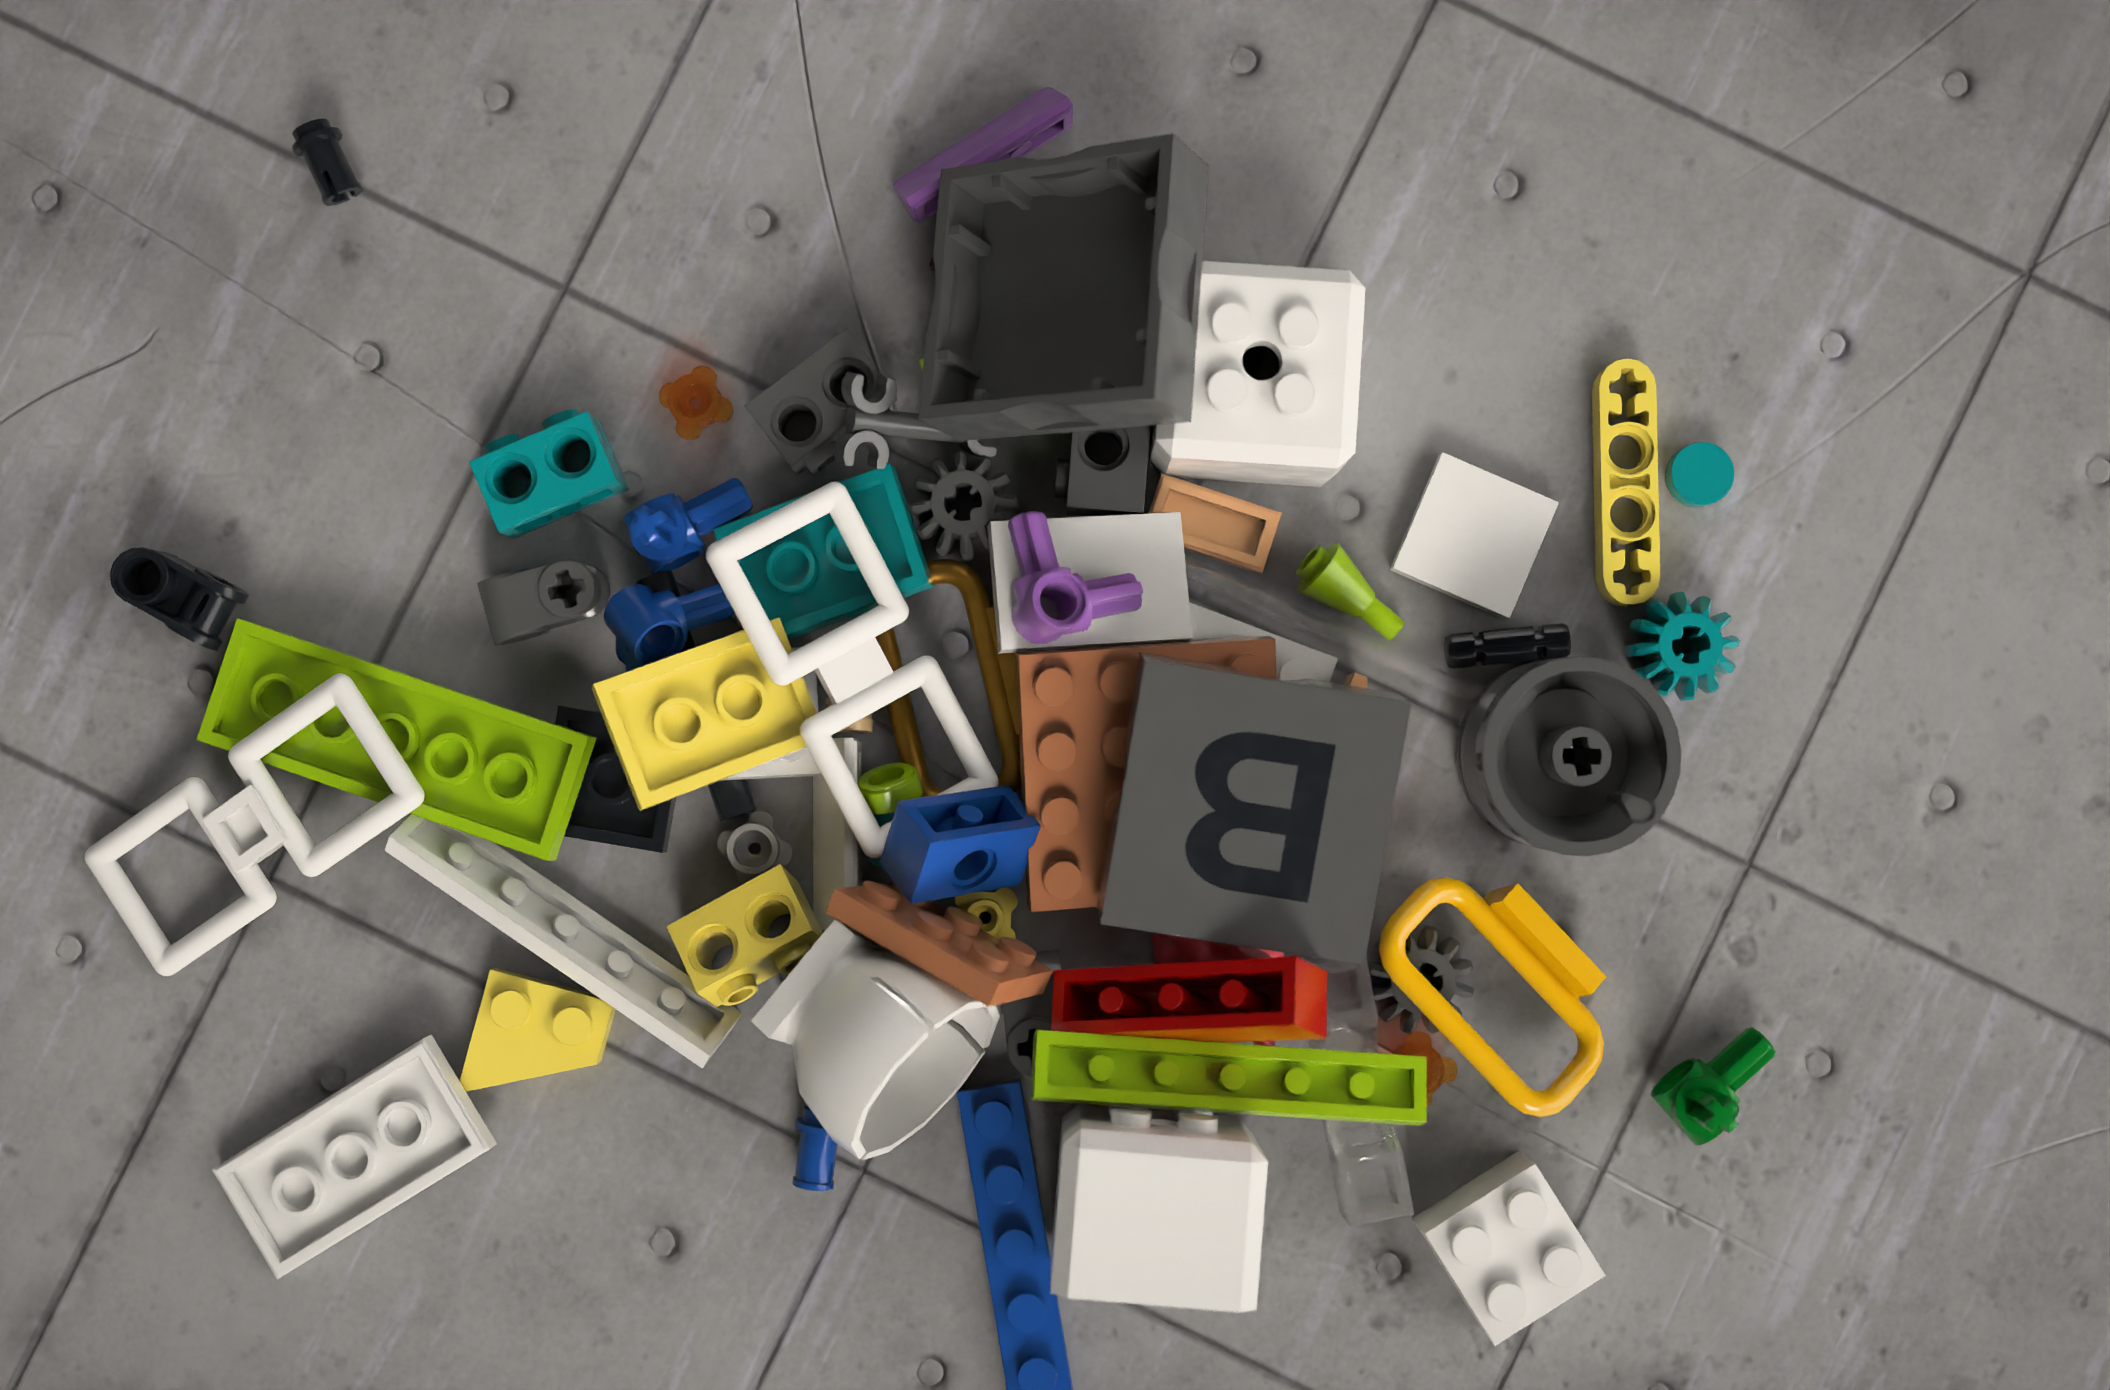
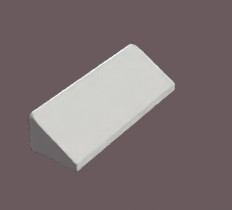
M833 738L858 784V779L862 776V742L857 738ZM820 774L813 776V913L821 929L826 930L835 919L825 913L834 890L837 888L862 886V848L823 775Z

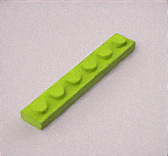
M1037 1030L1034 1033L1031 1100L1420 1126L1427 1123V1057Z

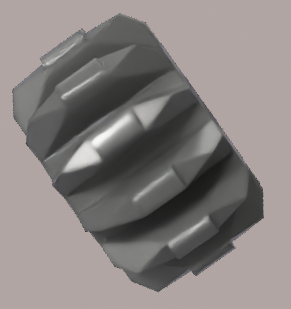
M957 451L954 458L957 471L948 473L944 463L939 458L931 461V467L939 479L937 484L926 478H916L914 482L915 488L921 494L931 497V500L911 503L910 512L913 516L918 517L933 516L917 529V533L922 540H926L943 531L936 547L939 555L946 556L951 551L956 539L960 540V552L963 560L970 561L974 556L972 540L980 538L985 550L989 552L988 524L990 521L1009 520L997 514V512L1017 509L1018 498L1012 495L994 496L1011 483V477L1007 472H1001L987 481L986 477L992 466V459L983 455L978 460L974 471H969L966 452ZM963 491L970 492L973 502L979 498L982 500L981 507L971 509L970 520L959 521L955 510L949 514L947 513V505L957 503L958 493Z
M1425 925L1422 928L1417 943L1413 932H1411L1405 944L1408 959L1418 971L1421 968V963L1428 964L1423 968V971L1432 975L1431 984L1462 1016L1460 1008L1453 1004L1451 999L1454 994L1464 998H1471L1474 988L1462 982H1456V977L1473 970L1472 962L1468 959L1450 961L1458 951L1460 942L1453 937H1448L1437 945V929L1429 925ZM1380 939L1375 943L1378 951ZM1374 961L1365 962V972L1373 976L1382 977V982L1372 984L1364 990L1369 1000L1387 998L1377 1013L1381 1020L1389 1022L1401 1013L1399 1021L1400 1030L1407 1034H1413L1421 1015L1427 1031L1432 1034L1439 1032L1437 1027L1391 980L1382 964Z

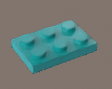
M889 463L886 464L884 469H873L839 482L846 487L902 596L905 598L933 588L934 584L896 468ZM801 497L713 529L716 540L718 541ZM830 513L738 560L769 621L780 618L788 640L867 612L878 606Z

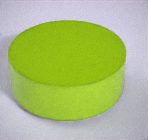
M890 763L873 768L864 773L858 779L857 784L873 814L895 812L898 801L920 798L923 794L917 769L907 763Z

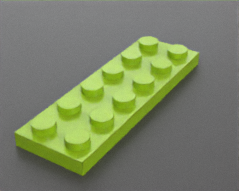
M237 618L196 740L229 751L236 743L331 676L338 673L346 674L353 680L424 790L425 798L423 803L410 812V814L546 861H556L596 737L252 621ZM337 705L261 758L262 763L375 802H380L393 793Z

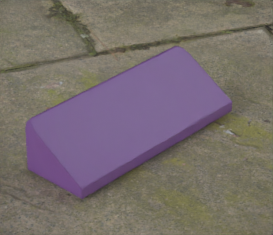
M1043 88L893 183V190L914 223L917 221L920 223L937 212L941 169L1018 157L1023 158L1072 127L1073 104L1067 96L1054 88Z

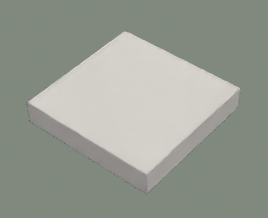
M1442 452L1437 458L1390 570L1507 620L1513 612L1559 502Z

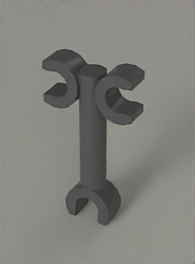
M847 372L844 376L841 391L844 400L850 407L846 413L845 420L847 430L839 436L835 444L834 456L836 463L853 466L855 450L859 444L865 442L869 449L867 466L884 469L889 459V448L882 436L958 443L961 449L970 455L982 457L983 455L993 457L996 455V447L980 444L977 440L959 441L919 420V413L887 410L896 398L897 386L894 378L878 376L875 394L866 400L862 394L864 375Z

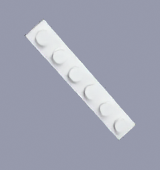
M413 814L389 836L384 851L702 1069L740 1018L741 1011L734 1006H724L722 1004L716 1007L696 993L687 974L496 843Z

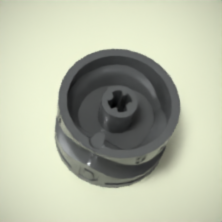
M1575 656L1523 663L1504 671L1487 683L1472 700L1462 719L1457 736L1456 764L1459 781L1467 800L1478 816L1493 830L1514 842L1569 856H1594L1610 853L1633 843L1647 833L1661 818L1674 796L1680 776L1681 745L1678 728L1669 707L1657 690L1643 677L1619 663L1596 657ZM1562 756L1567 761L1566 764L1563 763Z

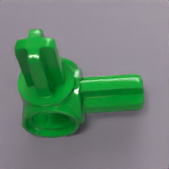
M1753 1027L1746 1028L1707 1064L1701 1059L1690 1058L1673 1067L1656 1083L1652 1089L1651 1096L1695 1145L1708 1143L1724 1131L1727 1133L1732 1132L1739 1125L1735 1118L1740 1110L1738 1106L1740 1101L1735 1092L1775 1056L1776 1052L1770 1041L1761 1032Z

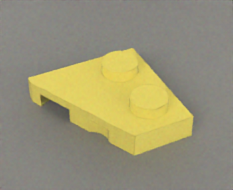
M497 967L490 969L461 1073L460 1083L467 1092L597 1065L602 1062L616 1009L590 992Z

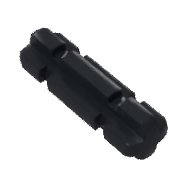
M1563 623L1538 626L1536 631H1534L1533 626L1486 630L1479 632L1478 636H1474L1473 632L1455 633L1445 637L1444 641L1445 660L1447 666L1452 669L1476 666L1478 661H1481L1482 666L1533 661L1536 660L1537 656H1540L1542 660L1567 657L1571 652L1570 632L1568 626Z

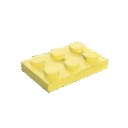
M780 618L770 620L787 654L793 652ZM745 630L600 681L591 687L639 811L807 748L800 734V727L806 719L817 714L803 676L784 686L775 684L770 679Z

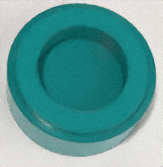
M1697 442L1682 448L1671 457L1666 467L1665 481L1670 494L1681 504L1694 508L1705 507L1718 502L1730 491L1734 481V466L1729 455L1719 446L1708 442Z

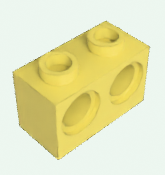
M781 864L666 926L696 993L716 1007L722 1004L724 1006L739 1004L752 997L758 991V984L779 973L782 975L790 974L823 934L799 882ZM783 914H791L787 930L778 937L768 938V930L774 919ZM726 945H733V955L730 961L724 967L713 970L712 961L716 952Z

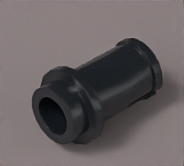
M321 118L306 122L293 131L292 135L296 141L292 145L293 152L297 156H303L322 195L321 199L324 205L333 206L349 201L350 199L346 194L348 191L352 197H356L362 192L363 188L357 181L339 144L343 136L340 129L331 127L328 119Z

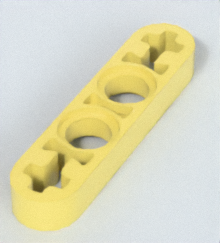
M1626 358L1616 360L1602 370L1594 380L1592 388L1595 580L1597 589L1604 600L1620 607H1628L1645 602L1654 595L1660 581L1656 382L1648 366L1639 360ZM1621 374H1625L1627 384L1638 387V394L1627 401V419L1638 415L1640 416V423L1627 421L1610 426L1608 418L1615 419L1622 414V399L1620 394L1610 393L1609 385L1619 380ZM1615 436H1630L1640 445L1641 459L1635 468L1622 469L1616 466L1610 459L1609 445ZM1622 497L1631 498L1640 506L1643 517L1642 523L1636 531L1630 533L1623 532L1612 523L1610 510L1616 499ZM1641 540L1643 542V550L1636 549L1629 552L1631 571L1641 573L1642 584L1631 587L1630 595L1626 594L1624 584L1614 583L1613 572L1624 569L1625 549L1613 553L1611 552V543L1624 545Z

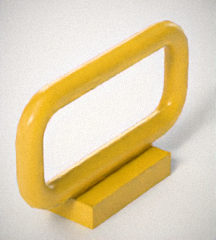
M1441 877L1430 879L1416 888L1389 917L1381 931L1379 953L1383 968L1398 988L1495 1090L1517 1110L1532 1116L1544 1117L1557 1114L1569 1105L1595 1075L1602 1062L1604 1050L1601 1027L1591 1011L1579 998L1592 995L1607 976L1518 883L1491 890L1482 898L1476 890L1465 882ZM1449 903L1456 907L1575 1033L1578 1047L1574 1058L1545 1090L1538 1091L1529 1087L1408 959L1405 944L1409 934L1438 904Z

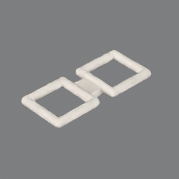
M839 482L828 483L714 542L708 547L706 559L770 679L775 684L784 686L814 670L833 705L806 719L800 727V734L863 852L868 857H881L892 821L881 827L879 826L831 735L918 687H922L969 776L938 795L998 787V776L936 659L927 655L921 656L893 671L875 637L904 622L908 617L909 608L843 484ZM830 513L878 606L787 654L738 560Z
M338 673L331 676L231 747L228 753L229 761L246 788L224 804L219 805L202 779L190 777L86 850V864L158 974L171 976L274 906L277 899L276 892L258 863L282 846L286 848L302 874L308 877H315L423 803L425 798L424 790L348 675ZM337 705L393 793L315 845L262 763L261 758ZM190 809L245 895L171 945L117 859Z

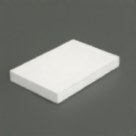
M1181 512L1047 518L1059 567L1070 568L1071 574L1078 573L1084 581L1131 573L1141 583L1143 589L1141 595L1142 606L1137 611L1092 619L1088 630L1062 635L1057 640L1048 644H1034L1025 640L1016 631L1011 614V609L1016 599L1013 582L1021 578L1008 529L1009 520L990 521L988 524L998 653L1178 642L1193 639ZM1040 596V605L1043 612L1048 617L1059 620L1057 605L1050 598Z

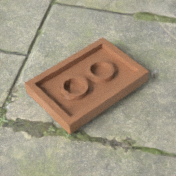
M865 881L862 886L837 888L834 890L825 913L988 1007L1043 994L1054 971L1036 961V951L1027 944L1009 937H1001L999 940L981 930L983 922L965 910L955 907L944 909L932 901L910 904L894 881L888 883Z

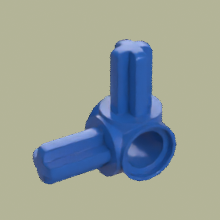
M731 478L685 503L679 495L675 496L674 493L656 497L634 508L623 519L629 529L632 545L642 555L651 574L677 569L698 557L703 552L702 547L705 546L703 535L750 512L753 504L743 483L738 478Z
M636 584L629 585L612 596L605 607L603 617L606 626L615 635L616 655L626 665V672L680 653L687 641L688 631L733 616L735 612L720 584L680 597H676L670 590H661L654 593L648 586Z

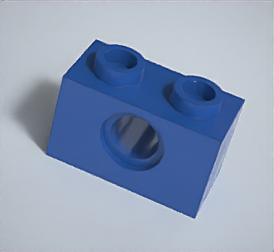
M1009 785L898 801L880 863L910 904L1020 885L1027 866L1028 849L1034 845L1041 825L1034 816L1026 815L1024 804Z

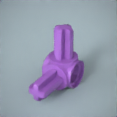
M1036 511L1026 512L1009 520L1008 529L1021 578L1013 582L1016 599L1011 609L1012 622L1016 631L1025 640L1034 644H1048L1057 640L1062 635L1088 630L1092 619L1137 611L1142 606L1141 595L1143 589L1134 574L1126 573L1084 581L1078 573L1071 574L1070 568L1059 567L1047 519L1043 513ZM1040 596L1050 598L1057 605L1059 620L1052 619L1043 612L1040 605Z

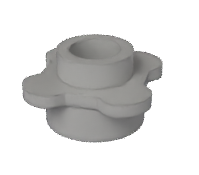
M765 811L752 812L746 824L738 827L735 831L726 830L722 832L717 841L718 851L722 855L728 856L730 863L737 870L736 877L741 884L752 880L779 864L783 867L787 866L793 857L791 844L781 841L773 829V817ZM753 842H757L761 846V851L757 855L752 854L749 850Z

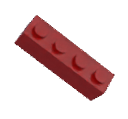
M1297 956L1054 970L1051 1031L1222 1043L1327 1039V971Z

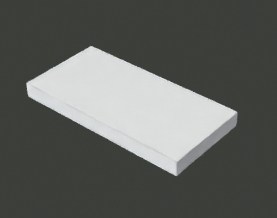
M431 1034L219 1164L212 1171L275 1277L279 1279L496 1146L497 1143Z

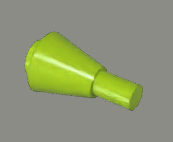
M1338 542L1330 545L1327 549L1320 544L1307 554L1297 568L1296 575L1301 578L1297 592L1355 618L1360 617L1387 640L1393 639L1402 629L1405 621L1375 597L1376 593Z

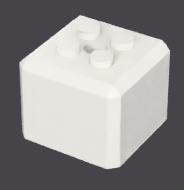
M1202 261L1191 422L1152 425L1150 461L1161 474L1187 479L1321 487L1347 463L1356 450L1365 287L1350 270ZM1255 346H1265L1273 350L1280 363L1278 374L1264 381L1250 377L1245 372L1242 364L1243 354L1248 349Z
M1078 1104L1066 1114L1061 1121L1051 1244L1050 1293L1071 1299L1240 1313L1256 1310L1268 1161L1253 1134L1238 1117L1213 1115V1112L1174 1110L1173 1112L1110 1105Z

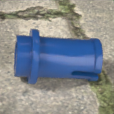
M804 1106L803 1116L795 1120V1127L801 1130L796 1171L792 1184L805 1190L828 1191L834 1188L833 1176L838 1144L831 1139L809 1107Z

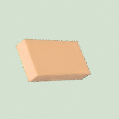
M1163 473L1161 474L1149 513L1181 512L1184 550L1259 575L1263 572L1282 514L1281 512Z

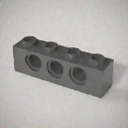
M1150 425L1060 433L1072 435L1070 460H1057L1055 497L1067 498L1066 514L1108 516L1144 513ZM1098 435L1112 437L1121 448L1120 457L1109 465H1098L1092 462L1087 457L1084 449L1091 438Z

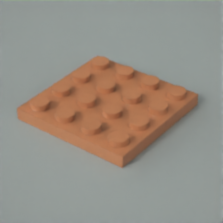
M1271 636L1015 652L1022 803L1024 804L1026 815L1034 816L1041 825L1034 845L1028 849L1027 866L1025 868L1027 907L1030 912L1097 907L1111 818L1121 797L1126 768L1124 740L1139 652L1231 666L1253 676L1277 679L1275 638Z

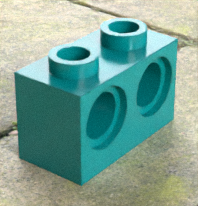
M569 409L556 413L542 422L543 430L522 439L519 434L506 435L495 439L483 447L485 455L468 461L499 533L516 539L629 490L601 422L588 411L579 414L577 409ZM576 443H588L591 456L587 466L579 472L567 473L563 463L566 451ZM527 467L531 473V485L528 491L518 498H509L506 492L508 476L518 468Z

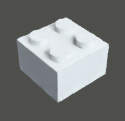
M1517 1151L1412 1218L1478 1325L1494 1346L1606 1276L1537 1165L1520 1151Z

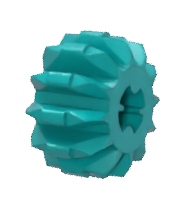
M1684 592L1670 594L1667 606L1659 600L1647 603L1645 608L1650 621L1636 619L1629 626V629L1635 635L1641 637L1643 642L1625 648V653L1628 657L1643 655L1645 663L1639 666L1635 673L1645 680L1656 675L1653 687L1660 696H1667L1675 689V693L1680 701L1693 700L1697 687L1705 693H1713L1718 690L1719 683L1715 672L1728 674L1732 673L1736 667L1731 659L1722 655L1723 650L1738 647L1740 642L1736 636L1722 638L1720 629L1728 625L1731 615L1727 612H1722L1708 618L1711 610V598L1706 596L1697 597L1690 605ZM1679 638L1680 640L1689 639L1692 646L1691 653L1674 654L1672 640Z

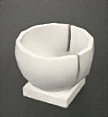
M834 919L751 1022L768 1038L792 1045L799 1093L834 1142L859 1160H865L888 1153L923 1128L955 1095L985 1054L984 1048L990 1045L1000 1015L996 1005L988 1007L846 924Z

